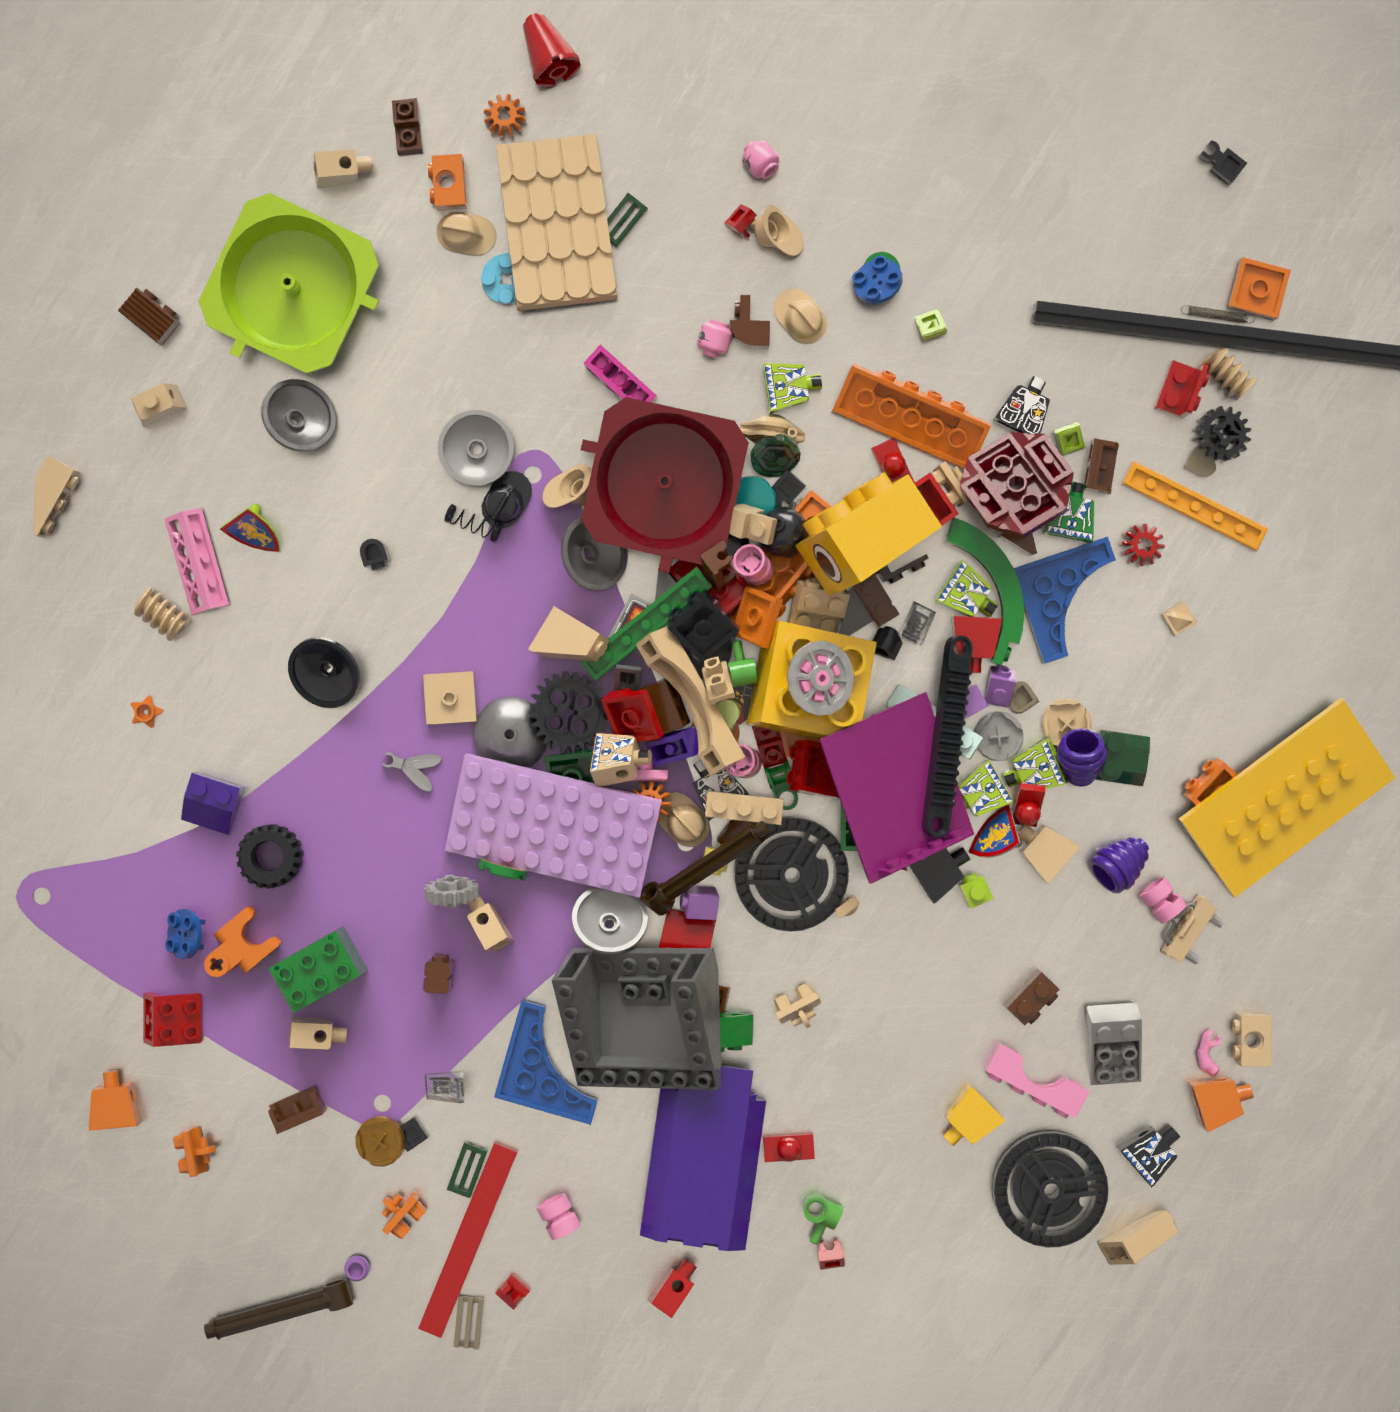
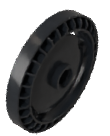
M782 817L781 825L766 823L770 834L764 837V841L775 834L786 831L804 832L802 837L785 836L773 840L761 850L755 863H750L754 852L762 843H758L736 858L734 864V883L740 901L757 921L767 927L789 932L803 931L815 927L835 912L847 890L849 868L847 857L844 851H841V844L824 826L804 817ZM810 835L818 839L815 844L808 840ZM822 844H824L833 861L834 878L828 895L819 904L818 899L827 886L829 876L826 859L816 857ZM789 868H796L797 876L792 880L786 879L785 872ZM748 870H753V878H748ZM749 885H755L760 896L774 908L783 911L800 910L802 915L781 916L771 913L755 900ZM814 904L816 908L807 913L805 908Z
M1042 1131L1018 1140L1004 1153L996 1167L992 1190L997 1211L1013 1234L1030 1244L1050 1248L1075 1243L1095 1228L1105 1212L1109 1188L1104 1167L1088 1145L1066 1133ZM1044 1147H1060L1070 1150L1085 1161L1091 1174L1085 1175L1080 1165L1066 1154L1056 1151L1035 1153L1034 1150ZM1029 1153L1031 1156L1023 1162L1021 1159ZM1017 1163L1020 1167L1014 1176L1012 1191L1017 1208L1027 1218L1025 1224L1012 1212L1007 1194L1008 1181ZM1087 1181H1093V1189H1088ZM1048 1184H1055L1057 1187L1053 1194L1047 1195L1044 1193V1189ZM1092 1196L1088 1209L1077 1222L1062 1230L1046 1231L1048 1227L1060 1226L1073 1220L1083 1209V1206L1079 1203L1080 1197ZM1032 1224L1040 1225V1229L1031 1228Z

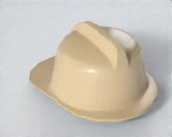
M775 205L766 206L763 214L751 223V228L755 231L758 241L763 246L777 247L789 256H796L801 253L804 241L799 227Z
M450 212L439 221L437 238L439 243L450 251L468 255H483L493 248L496 242V230L493 224L482 216L465 212Z
M796 288L787 289L779 294L775 300L774 313L786 331L800 343L810 344L820 340L825 334L827 321L823 311L814 300L803 290Z
M578 464L551 479L543 491L542 499L544 504L549 508L562 507L568 503L574 505L585 504L591 468L587 464Z
M677 792L670 793L669 797L664 798V802H671L672 806H663V809L669 814L664 816L659 812L661 818L659 824L680 845L686 847L698 846L704 842L709 834L710 825L708 818L686 795Z

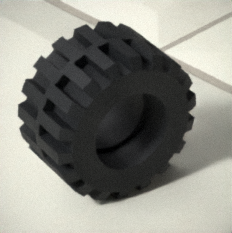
M278 824L263 825L252 829V831L244 835L245 838L240 841L238 845L240 848L236 851V857L239 859L236 863L237 867H240L242 870L240 872L243 877L246 876L250 884L254 883L257 885L256 887H267V889L279 887L291 881L299 873L298 870L303 864L301 859L304 856L303 850L301 851L300 846L302 844L300 840L295 838L297 835L294 832L288 831L287 827H281ZM267 841L275 842L283 851V863L275 871L263 869L257 861L258 847Z

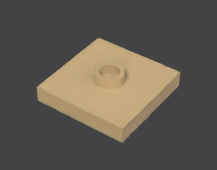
M474 671L423 675L426 725L477 721Z

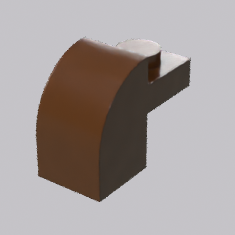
M740 295V302H735V317L740 318L739 320H730L729 322L733 338L746 348L769 349L770 321L750 320L751 295Z

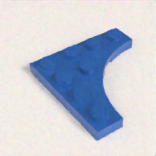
M1108 537L1014 568L1021 587L1024 608L1043 664L1068 656L1065 642V617L1067 609L1082 582L1099 568L1116 560Z
M522 1000L494 1098L591 1125L598 1099L578 1091L560 1075L553 1065L545 1045L543 1024L546 1006Z

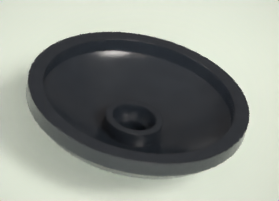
M312 637L300 642L290 654L288 673L291 683L296 691L308 702L323 708H336L349 702L356 694L360 684L359 668L352 654L340 643L325 637Z

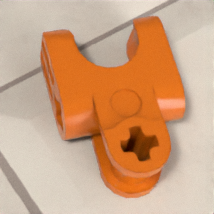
M252 906L243 909L213 935L221 945L205 958L204 969L210 976L221 977L231 971L236 965L246 974L281 945L282 941L278 937H272L262 944H253L246 938V925L256 914ZM215 959L223 960V963L221 964L222 968L219 967L216 969L214 967V964L216 963Z

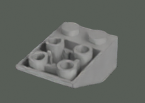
M1137 1002L1086 1006L1091 1085L1141 1082L1142 1018Z

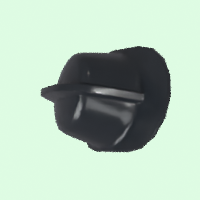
M507 471L493 482L481 505L482 515L486 518V522L491 526L496 522V526L497 524H502V528H507L519 519L532 495V487L528 478L520 472Z

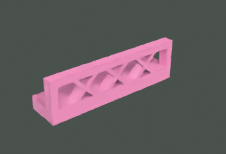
M202 508L181 511L165 518V524L191 615L229 605ZM177 520H178L179 526H180V532H179V533L177 532V529H176V526H175V522H174V521H177ZM183 546H185L187 550L186 557L183 554ZM190 570L193 571V575H194V580H193V581L191 580L190 575H189ZM197 594L200 596L201 599V607H199L197 603Z

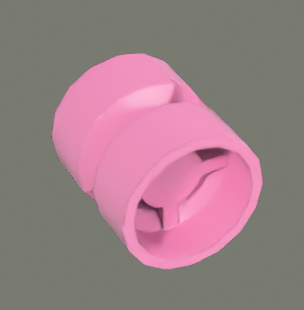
M747 544L739 548L734 555V568L751 585H763L771 579L774 572L773 562L760 547Z
M738 744L745 758L726 769V771L740 778H752L761 769L762 760L760 754L750 746Z
M1165 876L1151 883L1139 895L1147 907L1154 908L1152 913L1161 924L1174 918L1187 905L1178 893L1172 892L1174 887Z
M566 1193L554 1196L536 1207L542 1221H547L548 1223L546 1230L551 1240L564 1237L581 1226L575 1212L569 1211L571 1204Z

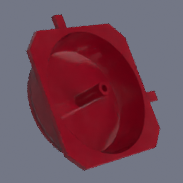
M625 397L604 411L598 442L582 440L581 451L595 453L581 520L595 542L661 556L658 571L669 573L672 558L702 565L700 555L722 540L727 545L733 507L735 508L749 442L734 420Z

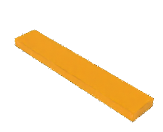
M1134 461L1121 484L1255 552L1258 550L1268 528Z

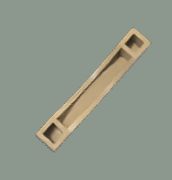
M668 626L648 634L639 641L636 646L648 667L668 680L687 704L697 730L698 755L710 776L732 767L745 758L715 704L711 705L705 685L678 638L668 629Z

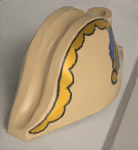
M766 414L740 424V430L744 436L761 448L775 444L784 447L789 445L790 447L805 440V432L778 414ZM769 449L768 451H770V450L778 451V450H780V449Z

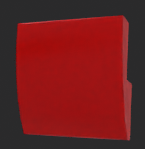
M671 909L665 917L659 948H710L716 920L687 919L683 911Z

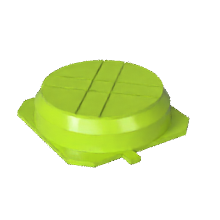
M268 193L245 202L198 302L206 325L235 339L229 352L231 355L241 358L246 345L308 374L333 364L346 334L357 316L360 305L375 311L379 300L366 293L379 268V263L370 240L272 193Z

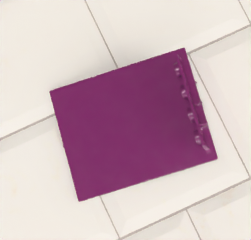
M927 692L921 693L875 715L872 714V716L819 740L869 884L899 870L907 871L908 866L920 860H926L927 857L974 835L958 785L955 787L957 795L953 800L956 804L952 807L951 823L947 834L943 837H931L922 829L935 715ZM938 817L934 818L931 822L932 830L937 831L941 826Z

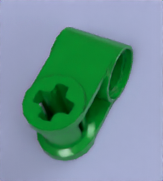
M788 760L784 761L782 765L770 769L768 767L764 768L774 798H780V795L787 791L791 792L794 796L793 803L789 806L783 805V810H791L798 803L797 792L789 791L790 785L786 781L787 774L791 770ZM785 772L784 775L773 777L776 774Z

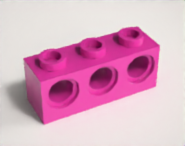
M601 344L583 363L587 370L621 400L629 397L654 403L657 399V395Z

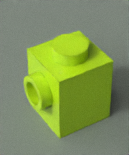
M976 872L969 874L962 879L963 882L958 884L964 900L970 909L994 899L982 874L977 875Z

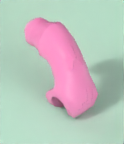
M1209 1029L1203 1033L1198 1049L1199 1066L1201 1071L1207 1072L1210 1076H1216L1220 1069L1209 1056V1052L1212 1047L1219 1046L1222 1040L1221 1036L1218 1035L1214 1040L1210 1041V1035L1213 1034V1030Z

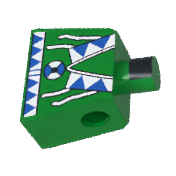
M1072 482L1066 513L1046 524L1043 534L1087 543L1093 541L1094 501L1083 498L1085 484Z

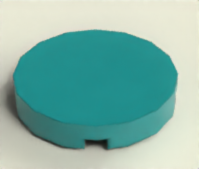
M756 475L745 476L740 480L735 505H750L765 510L766 514L768 511L776 508V493L764 478Z

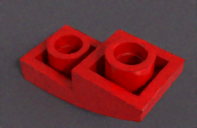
M752 726L764 768L780 765L788 760L779 731Z

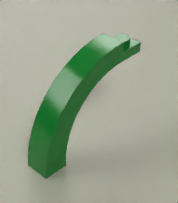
M954 517L951 520L944 543L957 547L972 556L988 573L998 594L1002 622L994 657L990 660V663L1000 666L1003 664V661L1007 662L1010 657L1012 648L1008 647L1009 643L1020 644L1023 632L1024 603L1019 580L1007 556L989 536L971 524Z

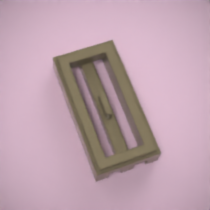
M459 1295L453 1347L479 1349L484 1298ZM463 1302H468L464 1341H461ZM473 1303H478L474 1342L470 1341Z

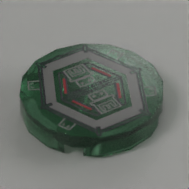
M778 434L774 438H769L768 436L761 439L754 445L750 453L754 471L766 477L781 476L787 469L791 471L800 461L801 455L796 440L783 434Z

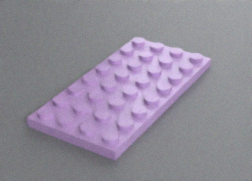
M466 753L464 755L445 851L477 859L484 858L527 871L640 898L662 800L606 786L600 787L593 783Z

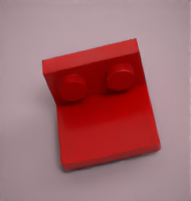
M1172 360L1154 408L1179 418H1184L1192 414L1193 411L1196 412L1201 401V397L1198 396L1199 391L1202 387L1205 388L1210 377V373H1207L1209 366L1203 364L1196 369Z
M154 992L143 993V1043L152 1047L198 1044L202 1042V995L200 993L159 995Z

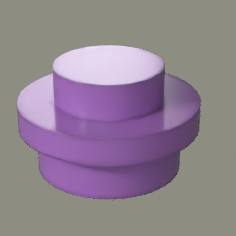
M362 1256L350 1257L344 1266L345 1275L352 1281L365 1279L370 1270L368 1261Z

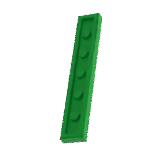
M698 567L694 568L608 638L610 641L607 644V649L597 662L581 660L580 663L593 679L597 681L637 648L636 644L648 634L665 626L669 619V613L675 607H684L688 603L687 598L694 591L699 593L704 589L708 591L713 585Z

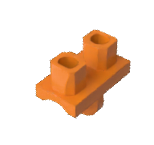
M200 1126L181 1132L180 1135L173 1137L174 1147L177 1150L184 1149L186 1156L178 1161L180 1173H189L190 1177H195L200 1173L209 1171L208 1163L211 1162L209 1153L216 1151L215 1145L208 1146L206 1137H202Z
M415 1191L401 1207L398 1205L403 1200L400 1194H397L394 1199L386 1196L382 1200L386 1206L381 1212L382 1215L387 1218L391 1212L395 1213L382 1229L384 1233L388 1235L391 1232L398 1238L403 1239L411 1229L402 1220L405 1214L408 1213L413 1219L418 1221L427 1209L418 1200L420 1196Z

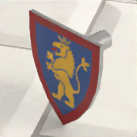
M1010 804L999 809L982 825L973 840L969 850L970 854L991 858L1003 855L1022 845Z

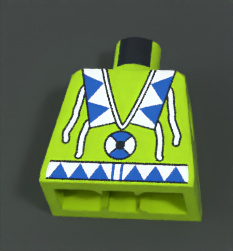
M763 364L769 414L807 403L809 401L808 391L822 389L821 375L806 376L803 364Z
M963 560L958 563L934 600L936 603L968 617H973L978 609L991 617L998 607L997 603L987 597L992 586Z
M1050 737L1015 757L1013 763L1016 769L1004 773L1009 787L1025 783L1042 785L1047 789L1062 786L1068 782L1067 777L1060 768L1056 750Z
M990 760L982 762L958 783L966 809L969 808L975 817L1014 802Z

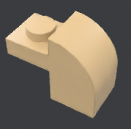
M735 505V508L733 507L729 533L740 539L748 538L769 545L773 543L778 519L764 515L765 510L750 505Z

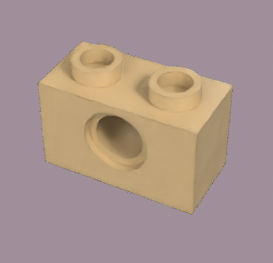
M1236 1013V1020H1233L1232 1023L1233 1034L1236 1035V1045H1233L1232 1048L1233 1059L1241 1067H1272V1016L1267 1013ZM1256 1034V1043L1252 1046H1247L1246 1038L1248 1035Z

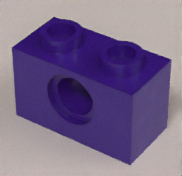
M696 726L667 733L660 739L647 742L646 747L651 750L653 766L657 767L697 755L698 736Z

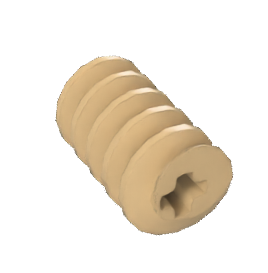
M1218 348L1200 366L1203 364L1209 365L1210 368L1207 373H1217L1214 382L1223 380L1221 389L1230 387L1231 389L1227 396L1237 395L1236 400H1238L1255 384L1256 378L1252 377L1247 380L1250 371L1240 372L1243 364L1240 362L1233 365L1236 356L1232 355L1226 358L1229 349L1219 350Z
M150 587L138 600L134 614L137 617L142 616L143 622H150L151 628L156 629L159 627L158 633L161 635L167 633L166 639L172 641L185 631L191 622V617L183 621L184 612L182 611L175 615L176 606L174 605L167 609L168 600L166 599L159 603L161 595L157 593L151 597L153 589Z

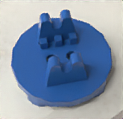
M880 255L864 264L853 274L854 290L857 296L866 303H883L893 298L900 290L903 283V274L898 264Z
M180 909L170 913L167 918L169 925L167 930L168 939L165 942L167 952L173 953L179 959H189L198 950H203L204 944H201V925H205L206 919L198 918L196 913L190 909Z

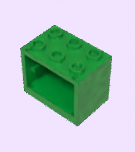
M344 926L268 968L293 1013L359 977L368 970Z

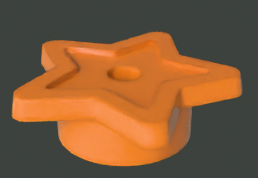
M148 695L141 703H131L134 710L132 723L144 722L148 727L152 728L154 726V717L162 713V709L153 705L152 697Z

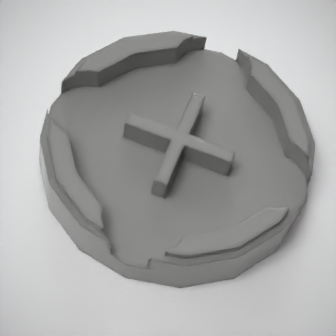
M996 711L986 714L978 721L974 728V732L984 738L977 750L989 760L1004 761L1011 759L1019 752L1023 745L1024 734L1021 724L1014 716L1006 712Z

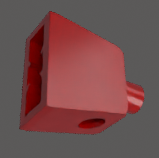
M951 617L953 636L963 635L971 640L973 651L970 669L972 673H981L982 658L993 659L1002 618ZM957 641L954 645L955 653L960 655L963 652V645L960 641Z
M684 1259L677 1271L670 1267L647 1300L672 1319L694 1285L689 1279L697 1267L687 1259ZM675 1280H680L678 1289H672V1283Z

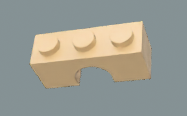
M708 790L705 817L750 822L763 821L768 824L781 825L784 799Z

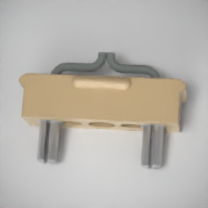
M1200 894L1196 895L1192 903H1187L1186 907L1170 920L1172 925L1165 935L1166 942L1161 948V953L1168 957L1171 956L1179 962L1186 958L1192 963L1197 964L1198 962L1188 956L1187 953L1200 961V957L1191 952L1190 949L1209 921L1219 928L1222 927L1221 924L1211 917L1224 924V920L1214 914L1217 907L1209 903L1206 897ZM1181 918L1178 924L1176 925L1175 919Z

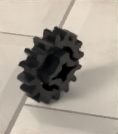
M1223 406L1216 408V412L1213 409L1209 410L1207 416L1204 415L1200 418L1203 424L1196 426V430L1201 432L1200 435L1195 437L1196 440H1202L1199 449L1206 448L1205 456L1207 457L1214 454V461H1218L1223 457L1224 462L1231 460V456L1234 459L1239 457V451L1244 452L1247 450L1244 443L1251 441V438L1246 436V433L1250 432L1251 428H1245L1244 426L1248 419L1241 420L1239 418L1242 413L1241 411L1233 414V407H1228L1225 412ZM1221 418L1218 424L1211 425L1214 419ZM1229 443H1236L1232 449L1226 450Z

